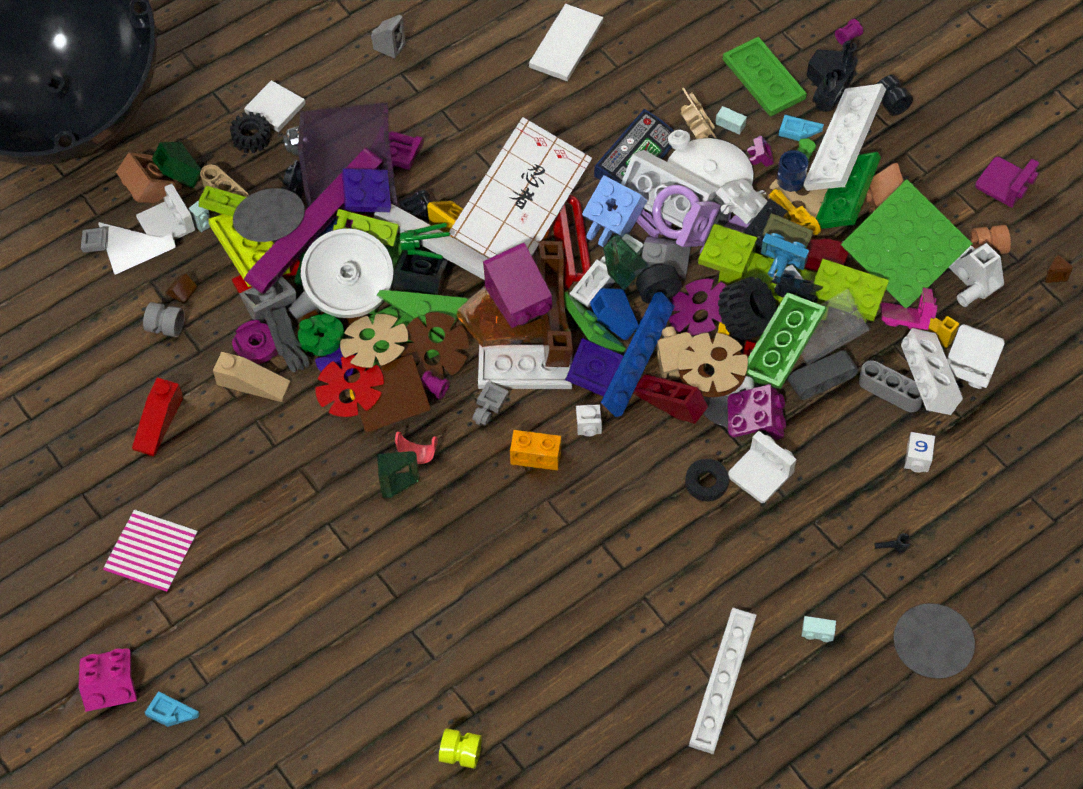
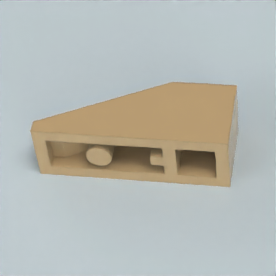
M221 352L213 369L218 386L283 402L291 384L290 380L244 357Z

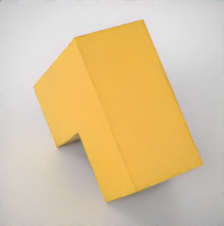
M949 316L943 321L931 318L928 330H923L936 333L940 344L947 348L955 339L959 323Z

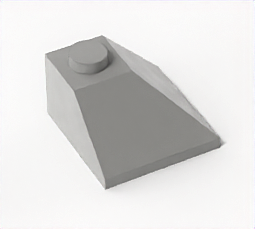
M647 236L641 259V273L657 265H672L676 268L680 280L685 282L691 247H682L676 244L677 240Z

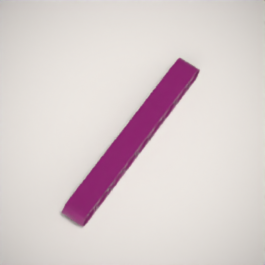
M366 147L345 169L380 170L384 160ZM342 172L307 208L299 226L287 236L278 239L246 274L245 282L261 294L266 293L337 217L338 209L343 210L345 208Z

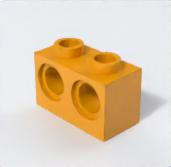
M519 430L513 431L510 447L511 465L558 471L561 455V436Z

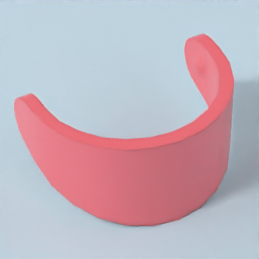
M397 432L395 444L399 454L404 459L415 464H425L433 459L438 438L434 436L431 445H419L408 441L402 436L401 432Z

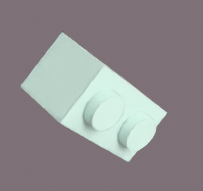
M722 106L716 115V125L740 135L746 126L747 117Z
M197 201L188 210L192 216L194 226L200 232H203L210 227V214L208 209L198 207L199 201Z
M804 616L801 637L810 640L820 639L823 642L833 641L836 621Z

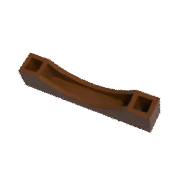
M539 241L536 255V266L552 295V309L546 314L541 315L545 367H569L573 351L571 331L569 330L565 314L563 290L564 258L562 242Z

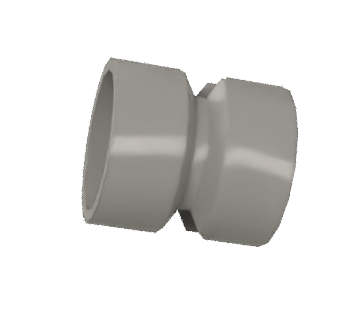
M150 302L144 313V330L157 334L162 331L164 335L178 337L184 325V309L174 306H168L166 309L164 304Z

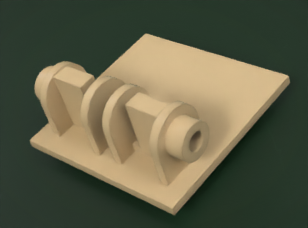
M683 87L682 90L691 104L689 106L684 105L681 108V115L684 117L687 125L690 126L696 139L708 138L711 134L714 138H717L712 131L715 129V126L694 94L692 92L688 94Z

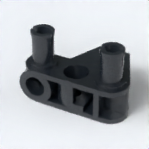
M852 41L844 42L842 51L817 49L810 59L806 76L817 86L812 102L815 103L819 110L824 112L833 111L839 103L844 90L853 81L856 73L855 68L858 63V59L855 56L857 48L855 42H853L852 48L850 47Z

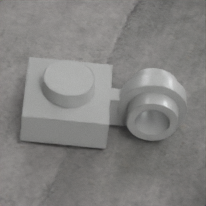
M487 382L477 398V404L483 408L478 407L472 420L476 421V424L479 426L482 424L486 426L492 414L488 411L491 410L498 413L507 399L509 391Z

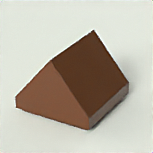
M1057 255L1049 267L1045 283L1068 281L1073 269L1072 265Z
M185 273L178 276L165 293L184 304L198 287Z

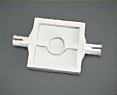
M744 179L721 186L716 192L725 203V205L721 206V212L724 211L723 214L733 212L746 225L753 221L768 202L765 199L767 194L766 192L763 193L764 190L756 192L753 186Z

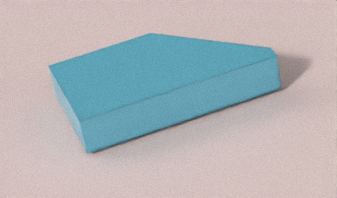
M784 115L779 136L799 141L822 132L824 124Z
M159 691L145 711L147 717L167 727L196 719L200 715L199 711Z

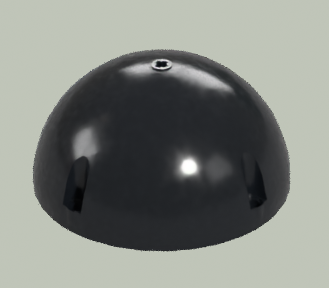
M0 0V161L28 166L64 163L72 158L87 155L112 140L132 120L143 104L149 90L157 60L156 25L149 0Z

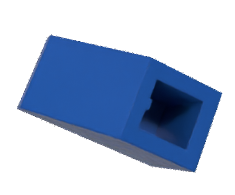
M601 288L590 301L593 312L598 318L597 321L623 340H628L639 327L623 289Z

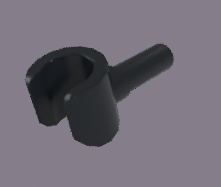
M902 533L896 540L874 543V548H895L898 552H905L911 544H903L902 542L906 541L909 535Z

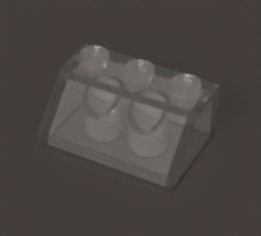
M849 289L820 304L825 306L827 311L801 353L807 365L871 330Z

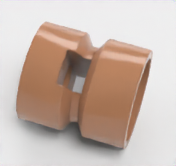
M1006 225L992 226L991 230L987 227L972 229L971 242L973 244L971 246L975 249L987 243L998 255L1010 252L1011 239Z

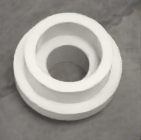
M676 130L668 136L669 144L676 150L686 148L690 141L689 133L683 130Z

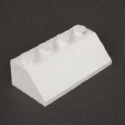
M645 150L632 155L621 182L623 186L641 194L647 200L644 208L651 212L657 195L671 185H682L691 189L700 202L713 201V198L717 197L716 192L718 191V188ZM681 194L670 195L662 205L661 216L682 228L684 217L692 207L691 203Z

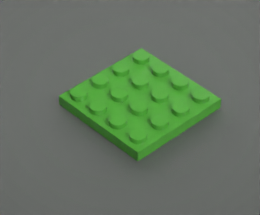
M906 179L841 246L869 274L889 280L886 291L904 308H908L921 295L922 289L928 288L973 243Z

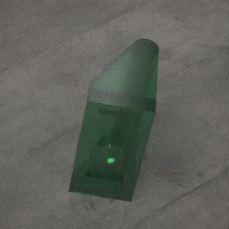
M415 452L377 454L382 498L394 497L420 480ZM406 466L409 467V472L396 473Z

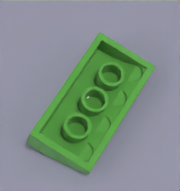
M786 293L748 357L746 376L759 384H771L774 388H781L827 308Z

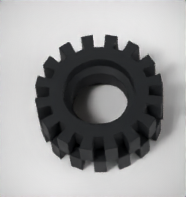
M246 112L242 113L243 117L236 116V121L233 120L231 122L232 126L230 125V133L235 148L237 147L239 151L244 150V153H248L249 150L255 153V149H258L260 152L262 151V146L266 148L268 146L267 142L270 143L271 141L270 127L266 117H261L260 113H256L254 116L253 112H249L247 116ZM247 130H258V132L252 136L243 135V133Z

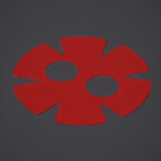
M356 355L346 358L341 357L342 369L334 361L329 363L318 377V380L329 383V385L315 388L316 397L321 407L334 401L329 413L339 417L358 415L357 402L366 411L369 410L382 394V392L370 388L384 384L383 374L378 365H374L372 368L364 371L365 367L356 366L351 363ZM351 368H355L360 372L359 379L353 383H349L344 379L345 372ZM345 389H352L355 392V399L350 403H342L339 400L340 393Z

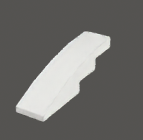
M626 233L615 247H610L600 261L596 260L570 292V296L589 307L591 305L590 301L601 288L609 289L643 251L644 244Z

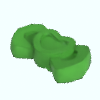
M800 139L798 151L806 155L809 164L810 156H812L813 151L816 149V144L810 139Z

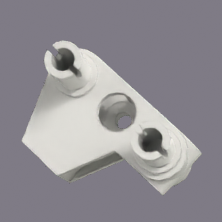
M987 243L976 249L970 246L949 266L969 287L957 296L958 302L963 307H967L968 304L977 298H987L1004 285L1001 257Z

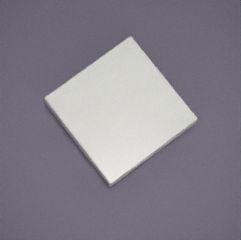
M271 80L244 110L248 115L249 112H253L254 116L256 113H260L261 117L264 116L268 120L269 127L279 132L305 105V99Z

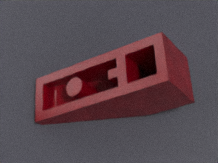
M832 239L810 240L806 248L809 250L805 268L818 272L822 259L846 266L850 254L841 246L843 243L841 241Z
M646 374L637 383L633 392L634 395L674 418L696 424L708 408L698 387Z

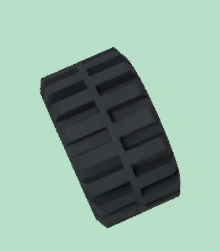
M749 277L722 289L723 292L719 294L718 311L719 315H721L722 323L726 326V330L731 332L733 337H738L739 340H748L762 335L778 308L776 307V299L772 295L773 292L771 289H768V285L765 282L762 283L759 278Z

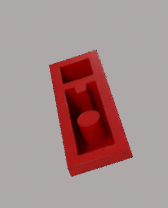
M157 377L144 406L132 446L134 451L155 456L183 400L178 383Z

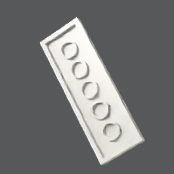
M883 84L846 88L803 184L807 191L845 187L886 91Z

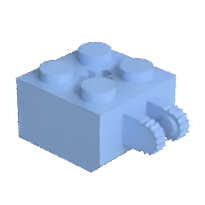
M603 175L582 213L585 218L593 222L586 238L593 240L600 227H603L605 229L599 238L598 245L604 247L612 233L623 237L626 233L629 235L647 200L641 194ZM615 204L618 206L616 210L612 209Z

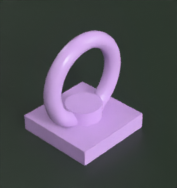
M671 185L657 195L653 203L652 216L657 229L666 237L677 239L676 244L682 247L704 246L721 205L714 201L700 202L691 189L682 185ZM673 194L685 196L692 206L684 217L681 230L670 229L666 226L661 216V208L664 201Z

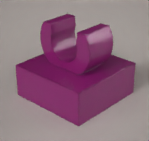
M762 136L753 139L755 146L749 147L747 152L751 156H755L749 158V161L753 165L762 162L766 167L774 164L771 146Z

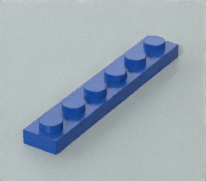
M662 292L654 294L601 401L615 417L622 416L662 334L661 332L665 328L675 307Z

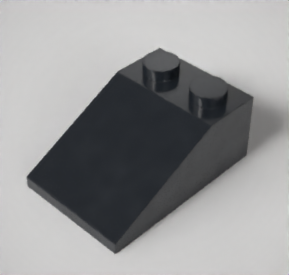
M422 245L416 248L417 250L435 253ZM404 250L394 271L393 291L441 295L450 261L444 257L437 259L420 255H408L407 250Z

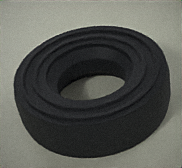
M697 460L691 464L686 472V488L694 498L700 501L709 502L717 500L724 495L728 488V472L716 460ZM702 473H711L715 476L717 482L712 487H703L699 484L698 477Z

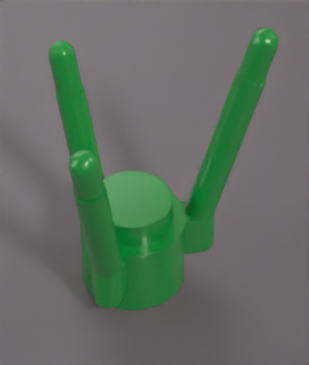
M447 223L401 232V250H407L408 255L442 259L443 256L440 254L421 251L416 248L420 247V240L450 236V232L419 235L447 227Z

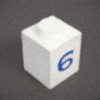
M915 432L910 433L904 468L911 469L914 472L929 471L933 457L935 436Z

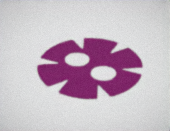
M701 279L687 284L685 287L689 296L679 291L671 300V303L675 306L673 311H680L670 316L669 322L672 327L681 332L690 323L687 331L690 335H699L714 330L716 327L712 318L722 323V318L718 311V300H720V292H723L722 289L727 285L719 282L711 290L713 279ZM699 291L706 292L708 298L704 303H693L692 298L695 293ZM706 310L708 318L705 321L697 323L693 320V315L696 311Z

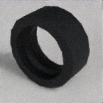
M666 264L647 269L636 280V286L641 299L647 304H650L655 293L662 292L668 299H671L678 294L682 287L676 268Z

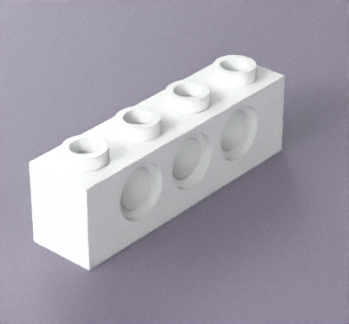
M912 328L903 339L901 347L926 410L951 415L963 397L936 333Z

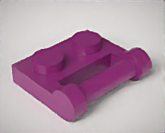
M382 126L370 150L383 159L384 163L410 170L419 150L423 147L424 138L393 132L389 128Z

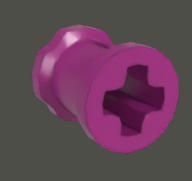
M852 19L845 27L838 28L835 31V37L843 45L844 42L851 41L853 38L862 35L863 27L859 21Z
M426 371L421 378L424 391L427 390L435 394L438 399H442L445 396L450 384L448 379L442 380L432 375L431 371Z

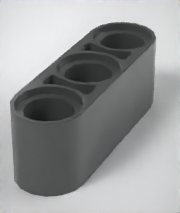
M842 350L796 370L789 376L788 382L799 399L805 400L852 379L859 370L847 351Z

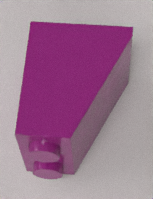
M525 243L483 261L485 288L511 328L523 325L528 320L538 315H544L552 309V295Z

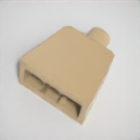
M670 326L662 330L663 339L657 341V357L661 378L676 381L681 379L677 363L679 352L681 349L686 350L689 347L687 341L692 336L687 332L677 335L675 328ZM705 363L704 366H703L704 372H705V368H706V363Z

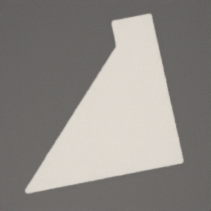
M98 223L99 228H105L107 231L105 246L115 275L176 247L172 234L159 238Z

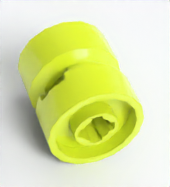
M446 728L441 740L439 762L454 764L456 761H459L460 766L475 769L480 755L482 736L472 733H466L465 736H462L460 731Z

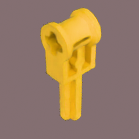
M772 190L769 198L789 212L792 218L791 222L813 230L814 235L821 232L816 218L811 216L803 206L795 208L780 190Z

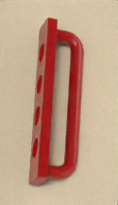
M573 195L568 196L552 222L555 241L562 242L564 258L563 288L567 289L570 288L573 281L579 282L591 267L580 201ZM565 203H569L573 207L582 273H575Z

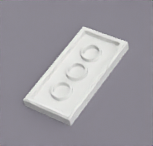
M565 4L530 60L529 68L568 82L601 27L603 17Z
M479 345L478 389H483L487 382L503 389H572V383L565 380L572 363V355L569 367H545L543 345Z

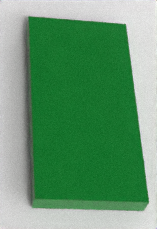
M878 152L858 155L845 187L827 189L816 217L821 229L855 225L881 159Z

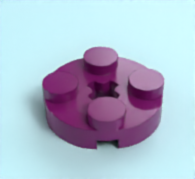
M252 320L242 324L236 330L232 345L237 356L244 357L256 364H261L278 354L268 324L260 323L259 320ZM253 339H256L257 341L262 340V342H260L259 345H252Z

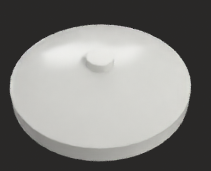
M703 138L690 141L686 148L675 150L667 161L718 189L740 179L748 181L751 185L753 183V168L748 157L738 147L723 140Z
M357 229L334 230L319 237L306 251L301 265L302 285L309 300L321 311L340 318L363 316L375 310L383 303L384 300L376 296L379 290H391L393 283L392 260L385 246L369 233Z

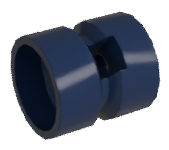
M790 150L781 155L777 173V184L785 191L796 192L804 186L808 169V158L800 151Z

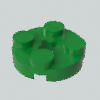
M327 313L304 319L299 323L298 340L301 348L305 352L307 350L313 352L316 356H324L335 352L339 348L341 340L345 339L341 321ZM324 333V337H320L318 334Z

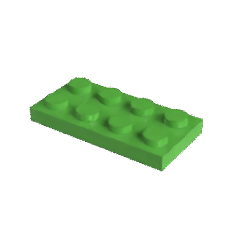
M759 37L723 54L724 62L770 117L806 99L807 93Z

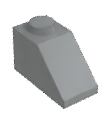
M397 15L384 20L378 28L373 30L371 39L374 50L394 59L398 56L406 45L403 16Z

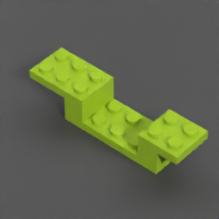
M714 224L700 254L698 264L720 271L718 283L722 282L727 286L749 277L761 279L762 283L765 282L768 285V289H771L772 295L777 302L776 305L779 306L783 297L778 296L774 292L777 284L772 283L771 280L773 278L767 274L774 259L755 253L757 237ZM822 259L817 273L796 268L804 280H812L814 284L823 287V289L816 291V296H818L817 304L827 308L821 319L822 321H827L832 308L871 321L875 320L889 280Z

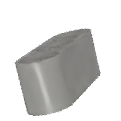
M867 361L862 365L859 384L863 389L908 412H916L921 408L923 400L914 380L876 361Z

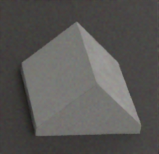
M282 276L264 294H261L253 287L239 293L252 319L259 320L260 322L266 319L264 314L267 310L274 311L281 309V307L288 309L296 301L295 289Z

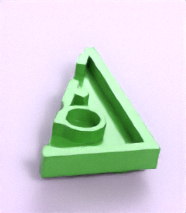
M564 290V305L588 340L621 355L626 347L597 321L598 318L594 313L587 310L575 298L570 296L568 291Z
M379 290L376 295L411 318L415 319L418 317L426 327L425 314L430 312L447 314L455 318V323L469 300L462 297ZM434 327L431 329L437 334L441 335L442 337H445V333L442 328Z

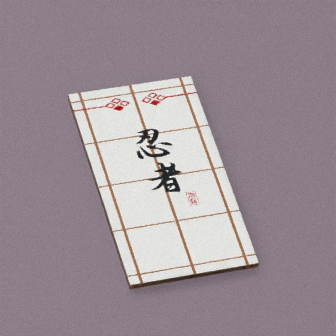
M522 117L449 231L450 237L488 259L522 243H525L532 256L539 245V241H542L592 158Z

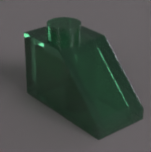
M618 234L614 235L603 248L608 275L623 290L635 282L639 275L649 267Z

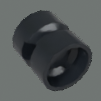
M896 75L885 76L877 83L883 84L886 89L881 103H883L884 108L891 116H897L911 106L913 97L903 87V84Z

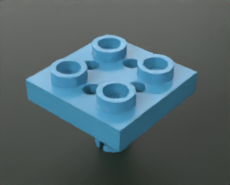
M766 233L762 241L761 254L774 259L767 274L773 278L776 270H778L775 278L781 277L787 264H793L794 267L804 270L809 254L806 246L799 242L790 243L785 241L783 236L776 233L771 235Z

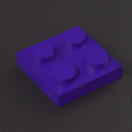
M342 170L345 211L390 213L391 201L387 170Z
M582 338L565 380L604 397L623 359V355Z

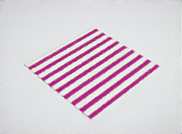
M134 510L103 570L167 592L197 531Z

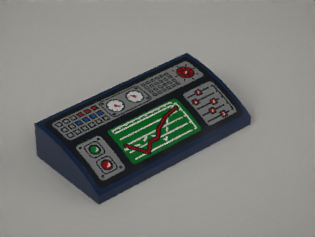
M643 109L594 166V177L601 180L604 175L621 184L634 153L645 150L660 159H663L672 149L668 142V136L674 130L657 116Z

